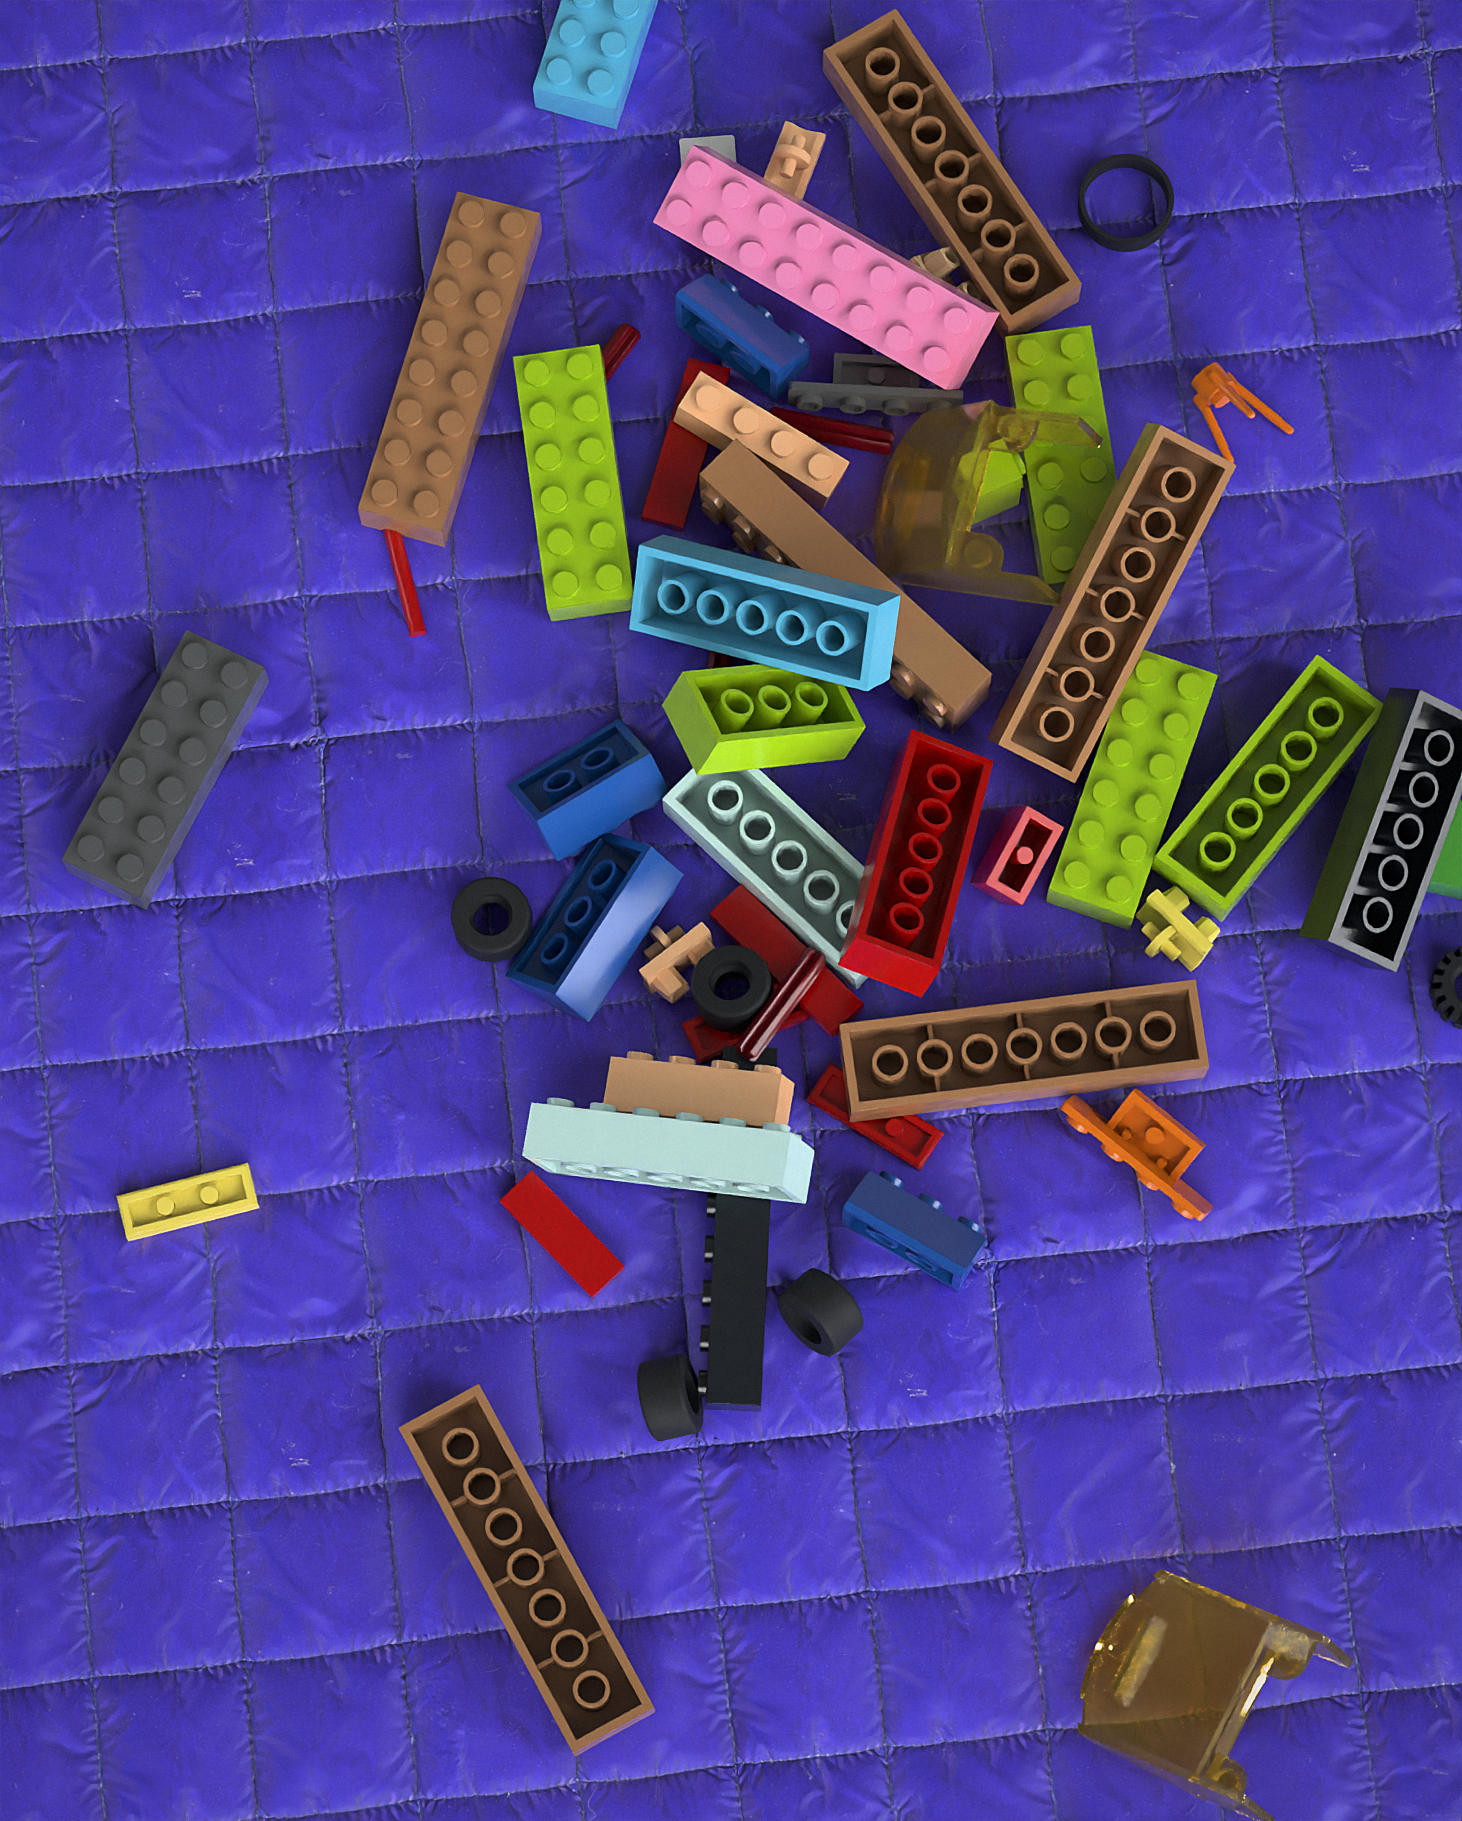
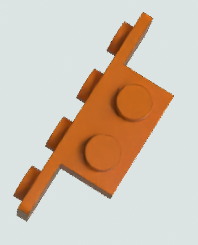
M1135 1088L1109 1121L1075 1094L1062 1104L1060 1109L1067 1114L1066 1120L1072 1127L1084 1134L1089 1132L1101 1141V1148L1109 1157L1118 1162L1123 1160L1138 1171L1136 1177L1145 1186L1155 1191L1160 1189L1172 1199L1171 1205L1181 1215L1188 1219H1193L1194 1217L1202 1221L1212 1211L1214 1206L1180 1179L1206 1144L1140 1090Z

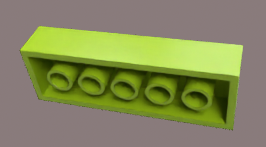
M1091 325L1007 336L1004 339L1003 360L1018 452L1026 469V473L1022 476L1043 600L1059 597L1117 482Z
M596 344L513 357L546 605L550 619L554 622L629 611L632 609L634 576L604 360L600 345Z
M1146 650L1142 651L1109 716L1051 880L1046 902L1130 931L1217 681V674Z
M1317 654L1155 855L1151 869L1173 886H1178L1191 900L1220 922H1223L1373 734L1383 703Z

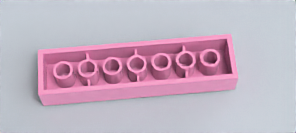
M692 145L653 221L655 224L945 390L960 389L1000 314L997 310L707 146Z

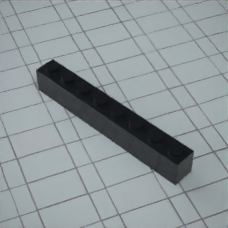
M724 1046L723 1059L714 1058V1060L736 1063L739 1065L738 1070L754 1071L755 1065L777 1067L778 1048H765L756 1061L749 1062L736 1052V1046ZM708 1192L707 1218H715L714 1236H705L704 1262L713 1263L712 1280H703L702 1307H711L710 1325H701L700 1352L709 1353L708 1370H699L698 1397H706V1408L709 1410L761 1412L771 1199Z

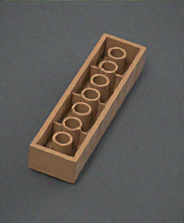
M896 8L823 50L824 74L940 247L951 246L960 261V266L956 271L962 280L973 283L982 296L981 302L1000 312L993 326L1003 341L1007 336L1025 334L1079 302L1082 282Z
M457 191L358 506L362 525L382 531L383 529H390L408 538L442 547L446 546L542 235L540 213Z
M1146 423L987 737L989 741L1064 779L1076 783L1237 466L1236 464L1160 424Z
M737 438L699 474L701 510L715 524L719 525L723 522L734 532L732 534L733 540L746 553L750 554L754 551L766 561L901 595L890 670L891 680L889 683L901 697L906 700L912 697L923 707L921 710L922 715L932 726L937 729L944 727L953 734L988 699L992 673Z
M1196 979L839 1024L838 1042L849 1122L1204 1078L1209 1069Z
M477 1384L398 1427L573 1755L581 1754L655 1713V1708L480 1385Z

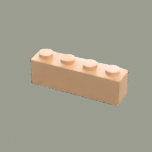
M700 371L679 404L673 420L721 451L737 438L806 503L819 511H822L850 464L848 460Z
M635 1051L627 1052L626 1058L611 1056L603 1103L616 1106V1112L632 1114L633 1108L640 1107L659 1111V1117L675 1119L676 1113L684 1112L700 1115L703 1117V1122L719 1124L721 1117L746 1121V1127L762 1129L765 1122L788 1126L795 1083L781 1074V1069L778 1067L755 1065L754 1071L738 1070V1064L722 1060H713L711 1067L696 1065V1060L683 1056H669V1062L653 1061V1055Z

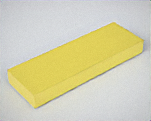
M248 1163L117 1196L128 1241L259 1208Z

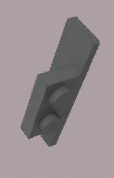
M834 353L833 382H789L788 405L797 406L798 409L803 411H818L822 407L840 408L841 411L850 414H859L866 410H883L885 414L891 416H904L909 414V412L927 413L928 416L943 419L949 418L953 414H961L963 391L919 388L920 375L888 356Z

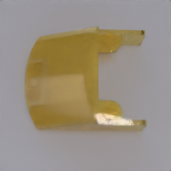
M993 400L924 412L911 426L898 445L889 462L879 490L873 535L878 569L893 583L1060 606L1062 597L1039 577L1001 571L1004 559L1002 545L993 536L970 532L991 451L1018 453L1027 449L1034 440L1100 448L1103 438L1079 416L998 406Z
M1160 1569L1153 1574L1156 1578L1155 1581L1138 1596L1132 1593L1125 1600L1102 1633L1090 1658L1081 1687L1080 1698L1084 1701L1082 1724L1078 1723V1733L1085 1739L1204 1802L1206 1800L1255 1821H1274L1275 1818L1244 1794L1247 1786V1773L1243 1766L1229 1758L1228 1755L1268 1676L1283 1681L1295 1679L1306 1669L1312 1655L1348 1669L1353 1659L1331 1639L1320 1632Z

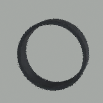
M1118 154L1107 157L1095 164L1082 182L1078 200V214L1081 224L1086 233L1096 243L1107 249L1119 252H1132L1144 249L1155 243L1164 234L1170 223L1174 206L1173 187L1161 167L1145 157L1135 154ZM1132 168L1151 176L1161 186L1167 200V213L1162 222L1151 232L1135 238L1115 237L1099 229L1090 219L1084 203V195L1089 185L1099 175L1112 169Z

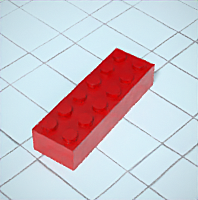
M911 729L893 761L838 966L922 998L941 967L993 760Z

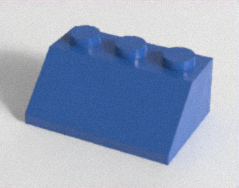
M707 273L681 288L675 295L676 326L777 403L789 389V382L796 381L809 365V349H807L808 344L795 331L788 329L785 332L773 323V316L761 305L754 304L751 306L739 297L741 295L740 291L725 278H721L718 281L711 274Z
M620 719L615 720L507 785L539 839L557 862L564 857L577 854L583 849L584 845L599 836L615 831L622 822L637 813L653 808L670 791L651 753Z
M869 1170L845 1203L842 1210L841 1224L954 1290L959 1291L985 1247L987 1238L981 1235L983 1229L966 1217L959 1216L955 1220L941 1212L943 1205L926 1194L920 1193L917 1198L902 1189L905 1184L892 1174L881 1171L877 1175Z

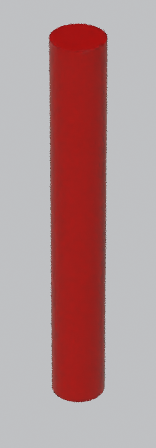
M383 529L409 635L411 638L425 635L427 631L402 534L394 530Z

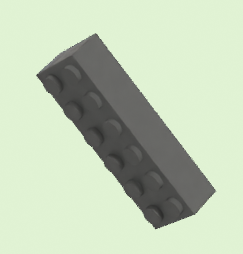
M186 629L61 859L69 873L147 910L269 684L264 666Z

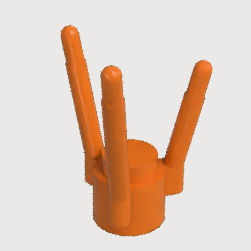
M1218 362L1206 366L1191 382L1192 387L1198 393L1192 401L1201 410L1223 457L1234 463V458L1210 408L1211 404L1216 408H1220L1231 401L1248 418L1252 419L1255 417V412L1245 402L1247 401L1285 433L1292 434L1294 432L1291 425L1241 385L1230 372L1226 373Z

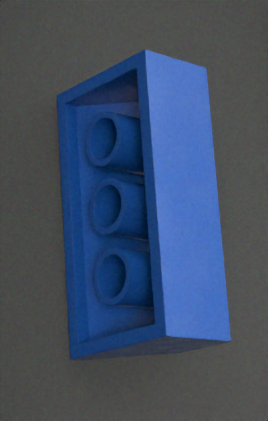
M612 833L599 836L591 842L505 976L561 1012L589 1022L593 1015L601 1008L604 998L618 976L626 969L629 959L642 939L648 935L651 925L665 903L673 896L675 888L684 874L652 846Z

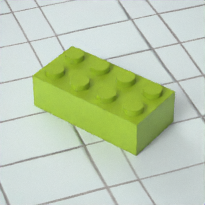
M764 664L682 671L662 704L696 775L843 760L866 728L844 685Z

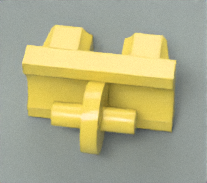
M1174 886L1163 893L1156 889L1147 897L1146 903L1135 915L1144 925L1141 931L1152 941L1144 952L1150 958H1153L1162 951L1172 962L1177 958L1192 972L1200 965L1214 946L1212 942L1219 934L1220 928L1209 917L1204 916L1192 924L1182 914L1190 905L1188 896L1178 886Z

